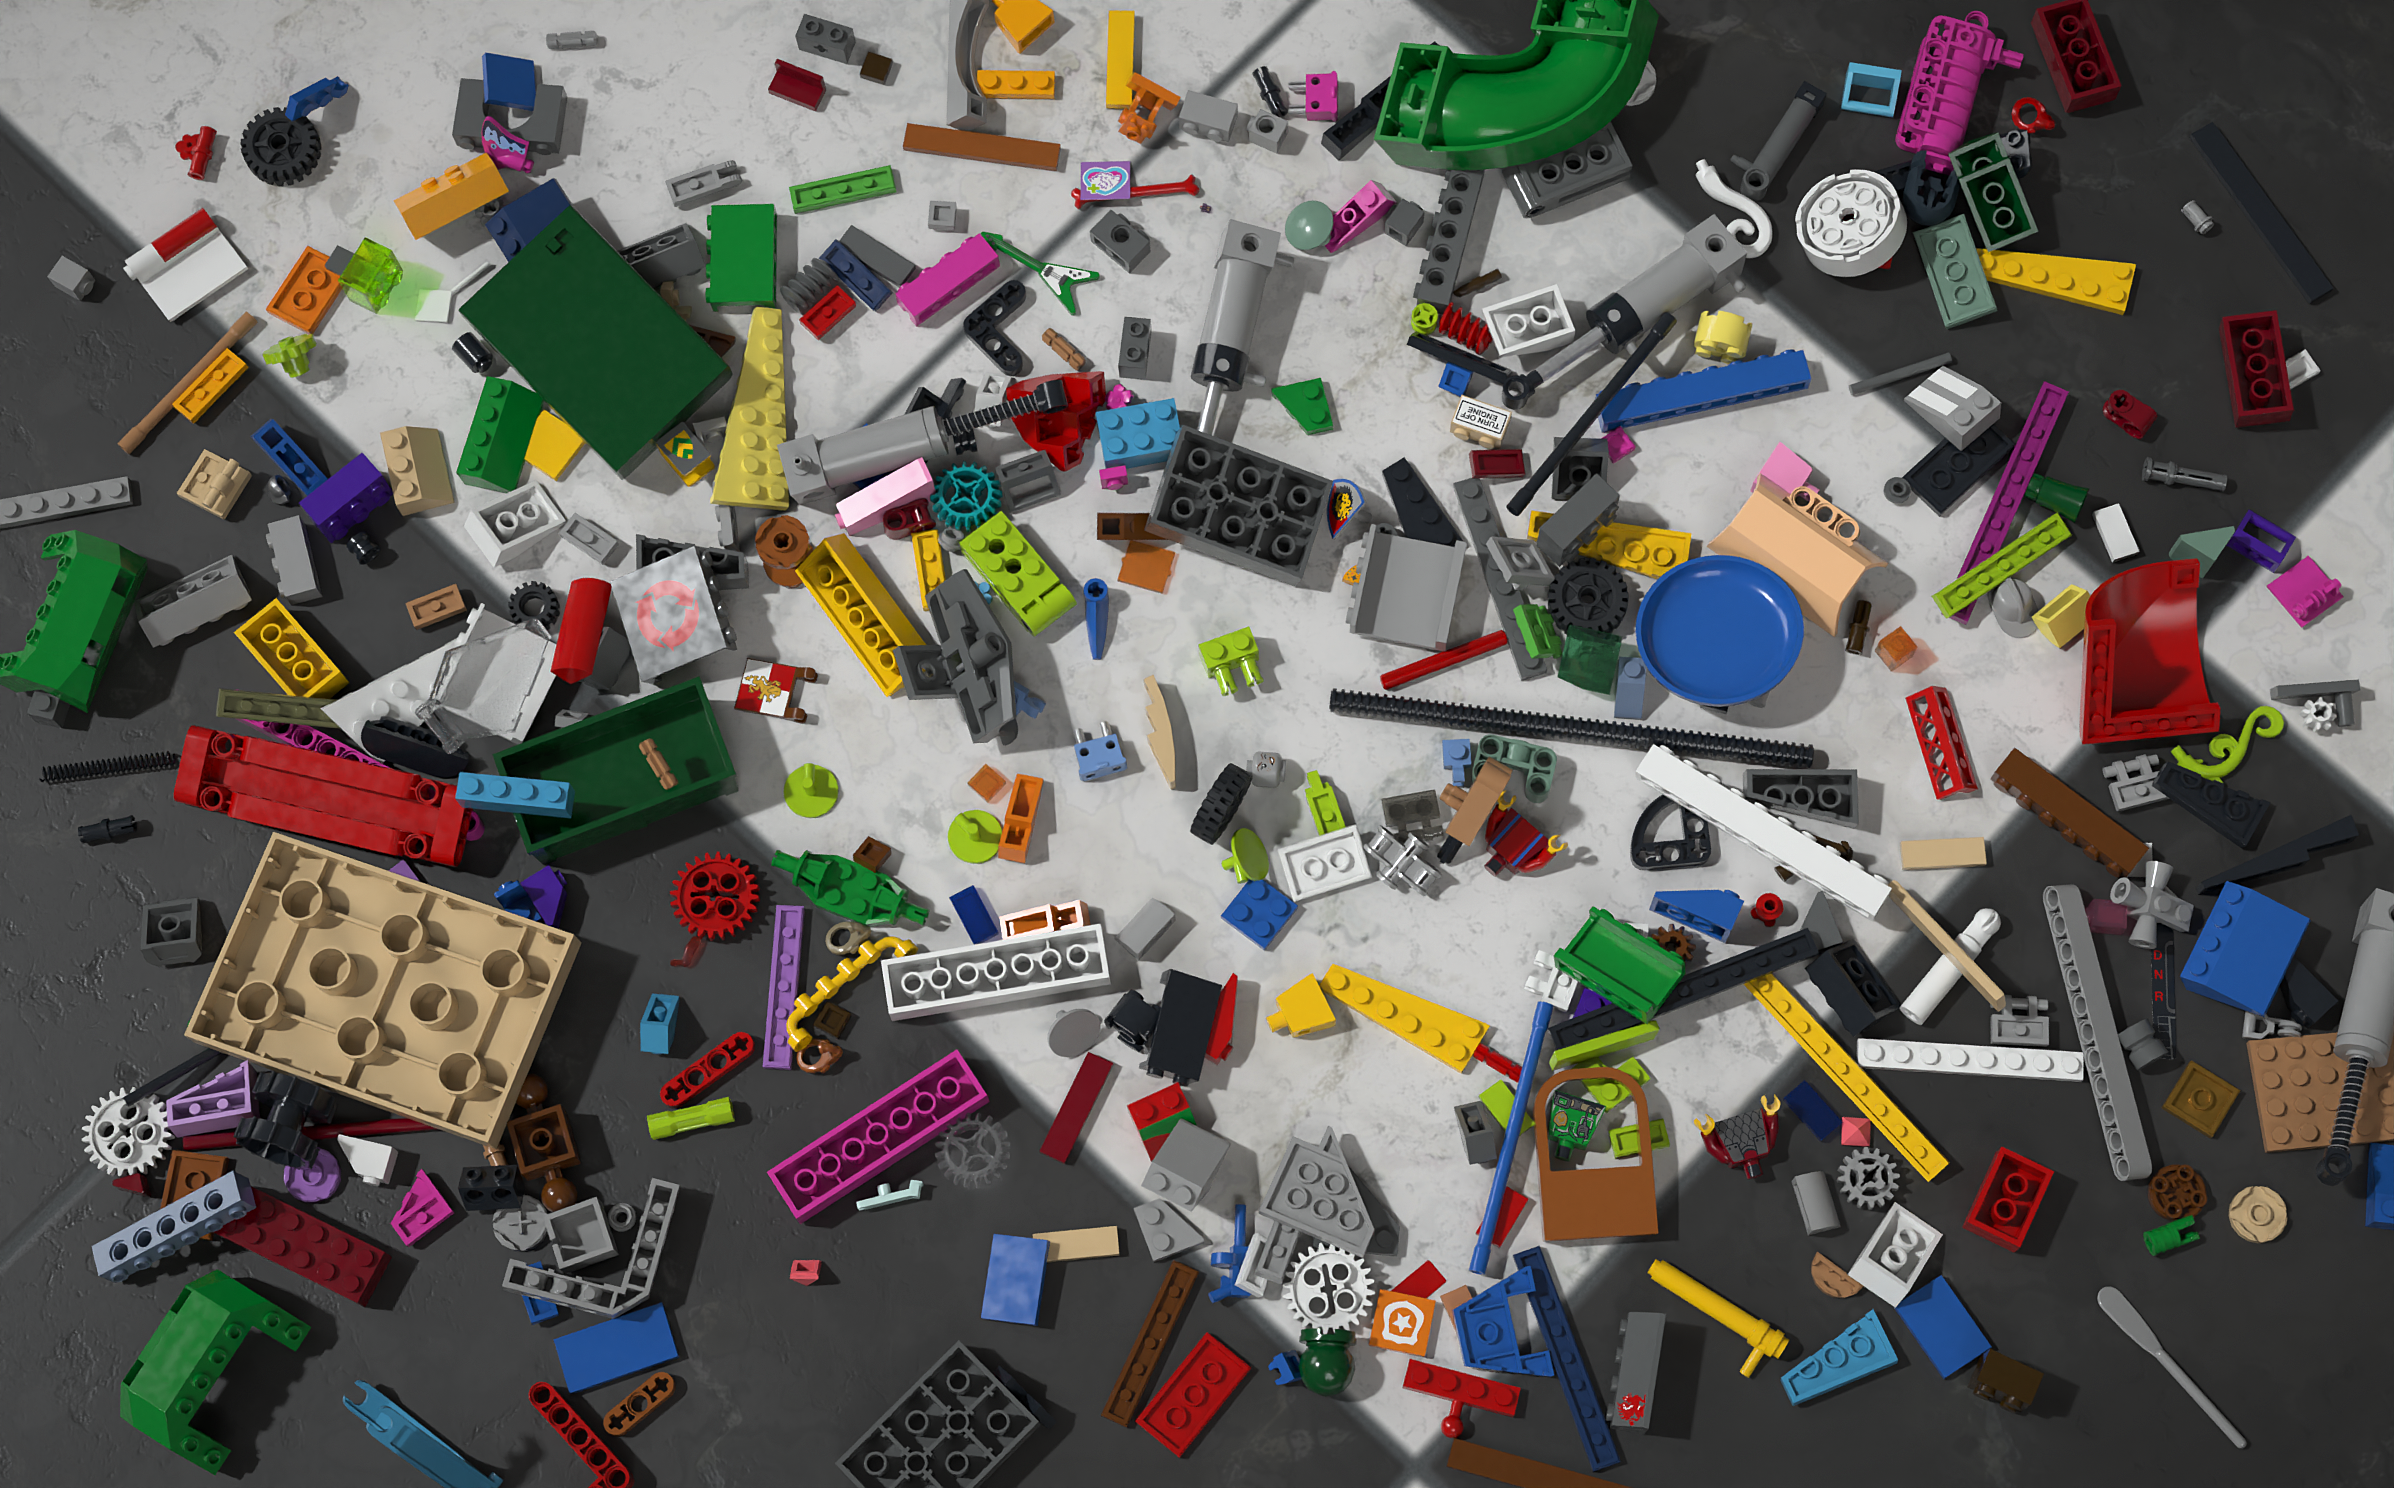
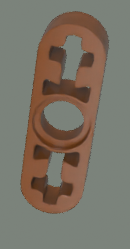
M658 1372L652 1375L605 1415L603 1421L605 1430L611 1435L618 1437L629 1432L674 1394L676 1383L673 1377L665 1372ZM659 1379L662 1381L668 1379L669 1382L666 1384L668 1390L666 1392L662 1390L657 1391L654 1396L658 1399L653 1402L652 1397L644 1391L649 1388L653 1392L658 1387L656 1382ZM638 1396L645 1397L648 1402L647 1408L642 1412H635L632 1408V1402ZM626 1406L628 1412L635 1416V1418L631 1421L627 1416L622 1420L623 1427L620 1430L616 1427L611 1429L613 1425L612 1418L614 1416L617 1418L623 1417L626 1413L622 1409Z

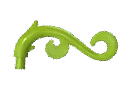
M2260 706L2256 708L2246 720L2238 742L2228 734L2217 735L2211 740L2209 751L2214 757L2222 759L2225 756L2223 749H2227L2230 752L2229 757L2217 765L2208 766L2201 764L2203 763L2202 759H2194L2191 754L2187 755L2180 745L2175 747L2171 753L2177 759V765L2199 773L2201 777L2210 781L2216 780L2223 783L2220 777L2232 772L2242 761L2255 720L2260 716H2266L2270 720L2271 725L2268 729L2256 728V733L2265 738L2278 736L2283 730L2284 720L2280 712L2274 707Z

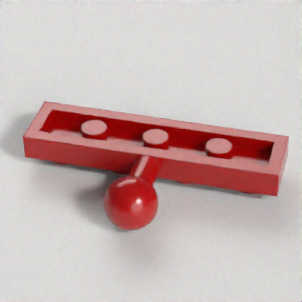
M1409 1359L1402 1387L1406 1390L1452 1401L1449 1415L1441 1422V1431L1449 1438H1456L1463 1431L1464 1426L1460 1419L1463 1405L1513 1418L1521 1389L1516 1386Z

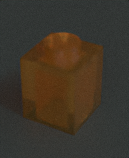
M1900 626L1879 641L1875 652L1892 672L1912 658L1918 647Z

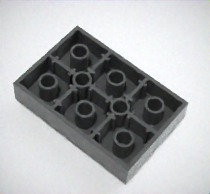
M1182 425L1176 433L1144 531L1295 586L1303 578L1333 481Z
M958 1340L835 1464L858 1488H979L1041 1424Z

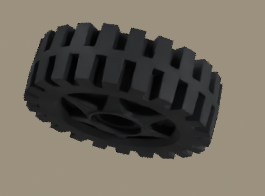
M274 107V112L272 113L269 109L264 110V116L262 117L257 114L254 116L256 121L254 123L249 121L247 124L248 130L244 129L242 133L244 139H241L240 142L242 146L241 153L247 166L262 182L265 180L269 185H273L275 182L277 186H284V182H286L289 186L294 184V179L301 182L304 180L302 175L306 174L309 176L312 173L310 168H316L318 165L316 159L321 157L320 150H322L320 138L311 121L306 116L291 121L285 116L287 107H284L283 111L279 107ZM286 144L282 149H277L279 145Z
M1582 558L1576 563L1574 561L1568 563L1566 567L1563 566L1559 570L1558 574L1556 573L1548 592V610L1556 622V626L1560 630H1565L1564 634L1568 636L1572 634L1578 640L1582 637L1586 638V641H1592V638L1595 637L1598 640L1603 638L1605 634L1608 636L1614 629L1619 627L1627 611L1629 594L1627 592V584L1623 582V576L1620 572L1616 573L1615 567L1612 565L1608 567L1606 565L1607 562L1602 560L1599 563L1594 558H1590L1589 561H1585V558ZM1590 595L1594 598L1595 602L1587 604L1582 601L1581 597Z
M1229 763L1223 772L1220 773L1218 779L1215 780L1212 788L1207 793V797L1203 800L1202 806L1198 809L1191 825L1190 833L1213 845L1220 838L1223 831H1225L1234 814H1236L1239 805L1244 799L1243 797L1250 787L1253 775Z

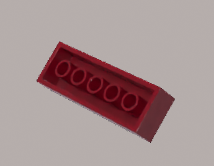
M253 1187L251 1189L256 1208L247 1212L244 1217L234 1219L223 1225L220 1230L213 1232L364 1308L392 1258L386 1252Z

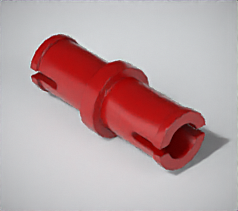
M201 126L197 144L191 152L193 159L187 174L193 179L203 180L205 178L204 175L208 161L213 156L211 150L215 135L217 134L214 128L208 126Z

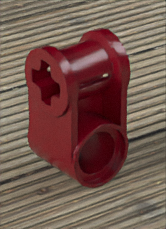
M2125 390L2114 391L2103 405L2104 416L2136 439H2142L2158 417L2154 409L2143 404Z
M918 499L909 504L886 511L883 516L884 533L892 540H900L911 536V533L933 529L936 526V522L934 519H931L928 510V500ZM892 521H900L902 523L897 528L889 526Z

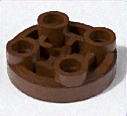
M2169 1165L2160 1169L2151 1178L2148 1185V1199L2151 1207L2159 1216L2173 1222L2189 1215L2194 1217L2202 1210L2207 1202L2206 1187L2199 1174L2189 1165Z

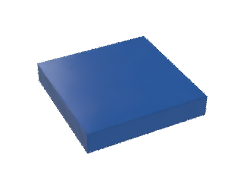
M485 52L482 56L485 103L533 111L536 97L534 61Z

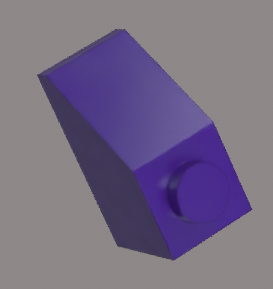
M548 865L522 881L521 884L546 925L558 929L567 898V892L563 886L567 882L559 870L554 872Z

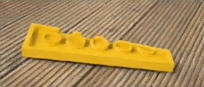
M1976 248L1987 281L2123 315L2125 312L2136 264L2000 250L1988 252L1987 249Z
M1531 510L1527 539L1537 542L1540 527L1554 514ZM1612 522L1608 527L1603 525L1597 531L1598 536L1589 545L1584 543L1578 549V555L1594 558L1600 562L1602 560L1607 562V564L1659 579L1670 569L1688 561L1692 533Z
M1336 964L1331 965L1319 985L1324 993L1461 1074L1490 1025Z

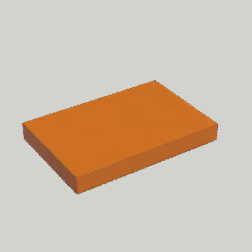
M307 245L265 310L267 313L307 334H313L346 282L343 277L326 269L325 264L330 258L329 256Z

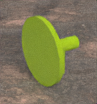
M806 763L804 766L794 770L787 778L784 785V798L788 807L795 814L805 818L820 817L829 812L835 805L838 798V784L833 774L826 768Z
M981 810L966 811L958 814L951 823L948 831V843L953 854L960 860L971 864L983 863L990 860L998 852L1002 829L999 822L991 814Z
M1241 828L1235 831L1231 840L1233 856L1222 860L1223 869L1227 871L1234 868L1238 884L1246 883L1248 879L1252 881L1264 879L1268 874L1269 861L1263 843L1250 829Z

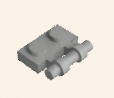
M2156 754L2136 756L2135 760L2124 763L2122 761L2113 762L2112 766L2103 768L2105 778L2115 776L2118 782L2111 783L2108 786L2117 812L2169 799L2151 786L2159 771L2152 772L2151 770L2152 766L2159 765V759ZM2136 770L2141 772L2142 776L2128 778V772Z
M2005 995L2006 1006L2001 1009L2002 1015H1991V1044L2047 1047L2049 1045V1017L2037 1016V1010L2047 1011L2048 1000L2037 999L2036 996H2027L2025 999L2012 998L2011 995ZM2012 1009H2025L2027 1016L2012 1015Z

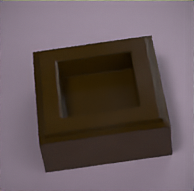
M868 52L860 71V78L885 85L893 65V59Z
M827 1001L813 1025L817 1029L839 1039L852 1015Z

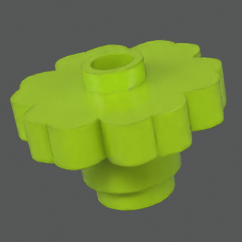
M313 334L290 336L278 341V344L271 346L262 355L266 364L281 363L285 373H288L290 378H293L310 370L308 366L310 362L306 353L310 351L309 349L316 347L317 343Z

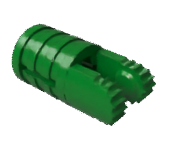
M2193 1215L2144 1232V1242L2150 1254L2156 1256L2174 1247L2177 1248L2199 1240L2198 1232H2188L2183 1235H2179L2178 1230L2195 1223Z

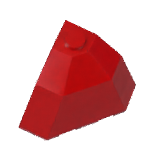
M1102 371L1050 374L1022 380L1006 388V400L1009 402L1013 398L1016 400L1020 396L1033 395L1036 387L1044 382L1062 380L1069 404L1067 409L1053 414H1044L1037 410V412L1031 411L1030 414L1025 413L1023 416L1018 415L1017 418L1011 417L1023 440L1037 452L1045 450L1050 462L1060 471L1066 472L1081 464L1084 456L1082 452L1085 439H1090L1097 423L1094 416L1098 406L1103 407L1105 402V376Z

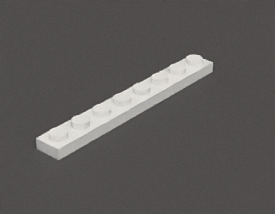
M1862 1038L1857 1040V1063L1861 1068L2072 1082L2083 1081V1052Z

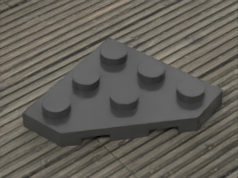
M1349 1167L1374 1227V1235L1365 1254L1397 1257L1400 1226ZM1317 1238L1313 1239V1248L1319 1249V1243H1322L1324 1249L1329 1250V1243ZM1335 1246V1251H1339L1340 1248Z

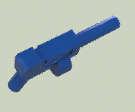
M1244 1204L1235 1205L1234 1245L1230 1247V1253L1216 1252L1211 1254L1212 1267L1229 1268V1277L1225 1275L1221 1277L1220 1288L1208 1293L1212 1303L1226 1297L1247 1298L1251 1295V1293L1235 1286L1249 1246H1245L1246 1205Z

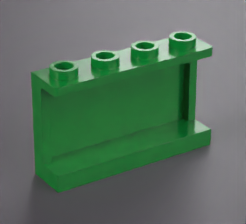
M711 205V215H707V230L711 231V239L706 241L707 255H711L710 263H706V277L710 279V287L706 288L705 292L706 303L711 304L713 312H719V306L764 305L765 308L776 309L777 212L775 205Z
M1592 906L1589 910L1590 916L1569 945L1565 950L1559 948L1554 954L1555 968L1648 1024L1686 974L1685 962L1678 953L1674 951L1668 952L1661 948L1660 944L1653 938H1645L1638 934L1637 930L1630 924H1622L1615 920L1614 916L1607 910H1599Z

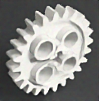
M132 1087L130 1093L135 1091L137 1088ZM121 1088L120 1096L110 1091V1100L107 1101L102 1097L99 1098L102 1104L100 1108L91 1106L95 1115L85 1117L91 1124L90 1126L82 1127V1130L89 1133L88 1136L82 1138V1141L90 1144L84 1151L88 1154H93L90 1161L94 1164L99 1162L98 1169L101 1171L107 1169V1174L114 1176L118 1171V1176L121 1178L126 1176L127 1171L132 1175L137 1173V1170H140L146 1175L148 1174V1165L154 1168L158 1167L155 1161L157 1157L162 1160L166 1159L162 1151L163 1149H172L166 1141L174 1139L175 1136L168 1132L170 1129L167 1123V1111L163 1112L167 1106L164 1102L158 1103L159 1097L155 1094L151 1097L148 1095L128 1107L123 1097L129 1093L126 1089ZM136 1107V1115L132 1119H127L126 1114L129 1109ZM113 1125V1134L109 1137H104L105 1129ZM130 1128V1137H126V1130ZM152 1128L153 1134L151 1138L143 1140V1133L147 1129ZM113 1144L112 1149H108L109 1145ZM126 1146H130V1154L125 1158H121V1150Z
M1319 1243V1252L1316 1253L1311 1247H1308V1257L1299 1253L1298 1255L1302 1262L1298 1264L1291 1261L1290 1264L1295 1271L1294 1273H1285L1287 1277L1291 1278V1282L1283 1284V1287L1290 1289V1293L1283 1296L1284 1299H1292V1303L1288 1305L1287 1309L1297 1310L1293 1319L1296 1320L1303 1317V1328L1311 1323L1313 1324L1312 1328L1322 1327L1323 1334H1327L1329 1328H1333L1335 1333V1329H1339L1340 1326H1343L1345 1330H1349L1348 1323L1350 1321L1359 1325L1356 1316L1358 1314L1367 1316V1313L1362 1308L1363 1306H1372V1303L1366 1297L1375 1294L1374 1291L1367 1289V1286L1374 1283V1280L1365 1278V1275L1371 1269H1361L1360 1267L1365 1260L1362 1258L1355 1261V1254L1350 1253L1346 1255L1343 1249L1335 1251V1246L1331 1244L1329 1250H1325L1322 1243ZM1323 1264L1328 1266L1331 1285L1337 1286V1290L1333 1291L1335 1314L1330 1313L1327 1294L1321 1293V1288L1325 1287L1322 1270ZM1336 1265L1347 1267L1349 1274L1346 1279L1341 1281L1333 1277L1332 1270ZM1311 1269L1318 1271L1321 1276L1319 1283L1314 1286L1308 1285L1304 1280L1305 1273ZM1342 1293H1349L1353 1296L1354 1303L1348 1309L1341 1308L1337 1303V1298ZM1314 1298H1321L1325 1301V1310L1320 1314H1315L1309 1309V1303Z

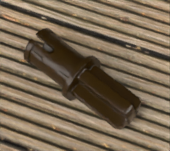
M1858 600L1856 603L1853 621L1848 625L1850 631L1845 648L1847 653L1862 655L1866 633L1870 631L1867 625L1872 605L1869 601Z

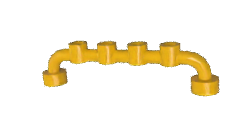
M893 936L884 937L875 944L870 940L864 942L858 949L861 956L853 962L849 958L842 960L837 966V970L840 972L832 980L828 976H823L815 985L818 991L814 995L809 997L804 993L795 1000L794 1005L797 1009L791 1013L786 1023L787 1033L790 1036L788 1044L795 1052L803 1050L811 1042L812 1036L805 1028L798 1029V1022L804 1016L807 1017L814 1013L817 1006L825 999L833 997L838 992L839 987L845 982L855 979L860 970L868 963H874L885 949L890 947L896 948L894 955L899 958L916 955L918 947L910 939L903 941Z

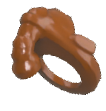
M812 1039L803 1050L798 1051L797 1064L801 1070L807 1073H825L830 1068V1065L838 1061L839 1057L842 1056L843 1050L839 1046L830 1044L828 1040ZM811 1046H818L822 1054L820 1060L813 1065L805 1064L803 1061L804 1052Z

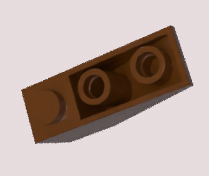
M1097 512V540L1168 539L1144 531L1150 513Z

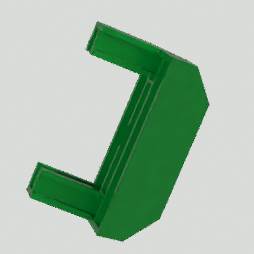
M72 530L51 534L43 543L42 550L44 551L41 559L46 561L60 558L57 563L58 571L47 587L46 593L48 595L45 602L36 612L37 620L26 636L25 641L27 644L24 651L0 654V684L16 693L43 690L88 713L148 570L147 559L119 544Z
M218 1269L186 1284L121 1382L120 1417L169 1450L216 1475L231 1450L188 1423L252 1326L294 1351L298 1349L311 1326Z

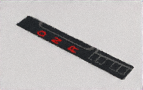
M2157 923V947L2151 949L2153 1028L2155 1030L2153 1038L2161 1039L2169 1052L2160 1059H2176L2173 928Z

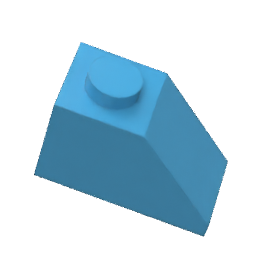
M652 993L640 1023L641 1051L653 1054L669 1053L674 1040L679 996Z

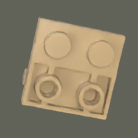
M204 449L178 490L177 495L225 520L252 475L249 471L239 467L237 461L231 458L227 461Z

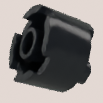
M1131 989L1122 996L1105 1018L1104 1023L1108 1029H1111L1113 1026L1118 1031L1119 1036L1117 1038L1136 1052L1144 1049L1145 1054L1148 1055L1160 1007L1156 1004L1150 1006L1143 1001L1144 998L1140 993Z

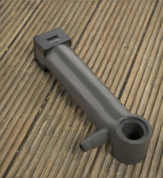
M1804 81L1795 94L1792 104L1755 161L1752 163L1743 157L1732 156L1730 161L1746 171L1740 187L1742 195L1752 201H1759L1765 196L1771 182L1813 118L1815 119L1824 105L1826 92ZM1755 181L1758 182L1761 186L1754 187L1750 185L1749 182Z

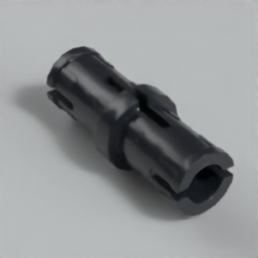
M1260 67L1263 77L1257 68L1253 71L1252 75L1261 90L1260 96L1262 100L1267 102L1273 115L1280 117L1278 114L1280 111L1282 117L1288 113V109L1285 107L1279 94V86L1274 84L1268 67Z
M133 815L115 820L107 818L103 819L101 823L78 827V836H83V838H80L82 844L104 838L108 841L112 840L114 836L137 832V823H132V821H135Z

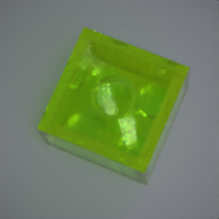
M365 237L338 279V282L351 302L377 314L380 308L386 306L393 287L400 283L403 269L391 249Z

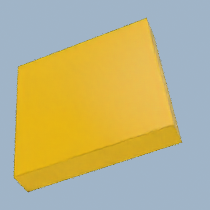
M543 410L536 419L524 459L527 463L557 481L584 446L585 442L566 423Z

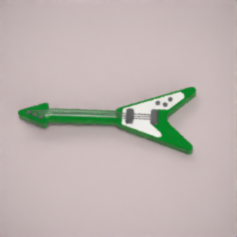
M981 232V236L994 251L998 249L1038 272L1039 277L1072 316L1076 314L1070 292L1071 286L1100 278L1098 272L1045 262L1041 263L1005 242L1002 235Z

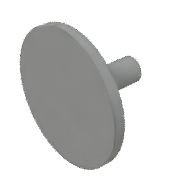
M1074 1009L1068 1012L1061 1010L1056 1014L1057 1019L1051 1025L1047 1037L1048 1045L1056 1055L1074 1057L1087 1051L1096 1042L1100 1033V1022L1096 1015L1087 1009Z

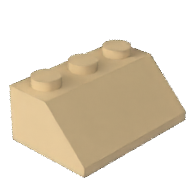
M404 426L380 432L395 503L403 516L455 503L438 429Z

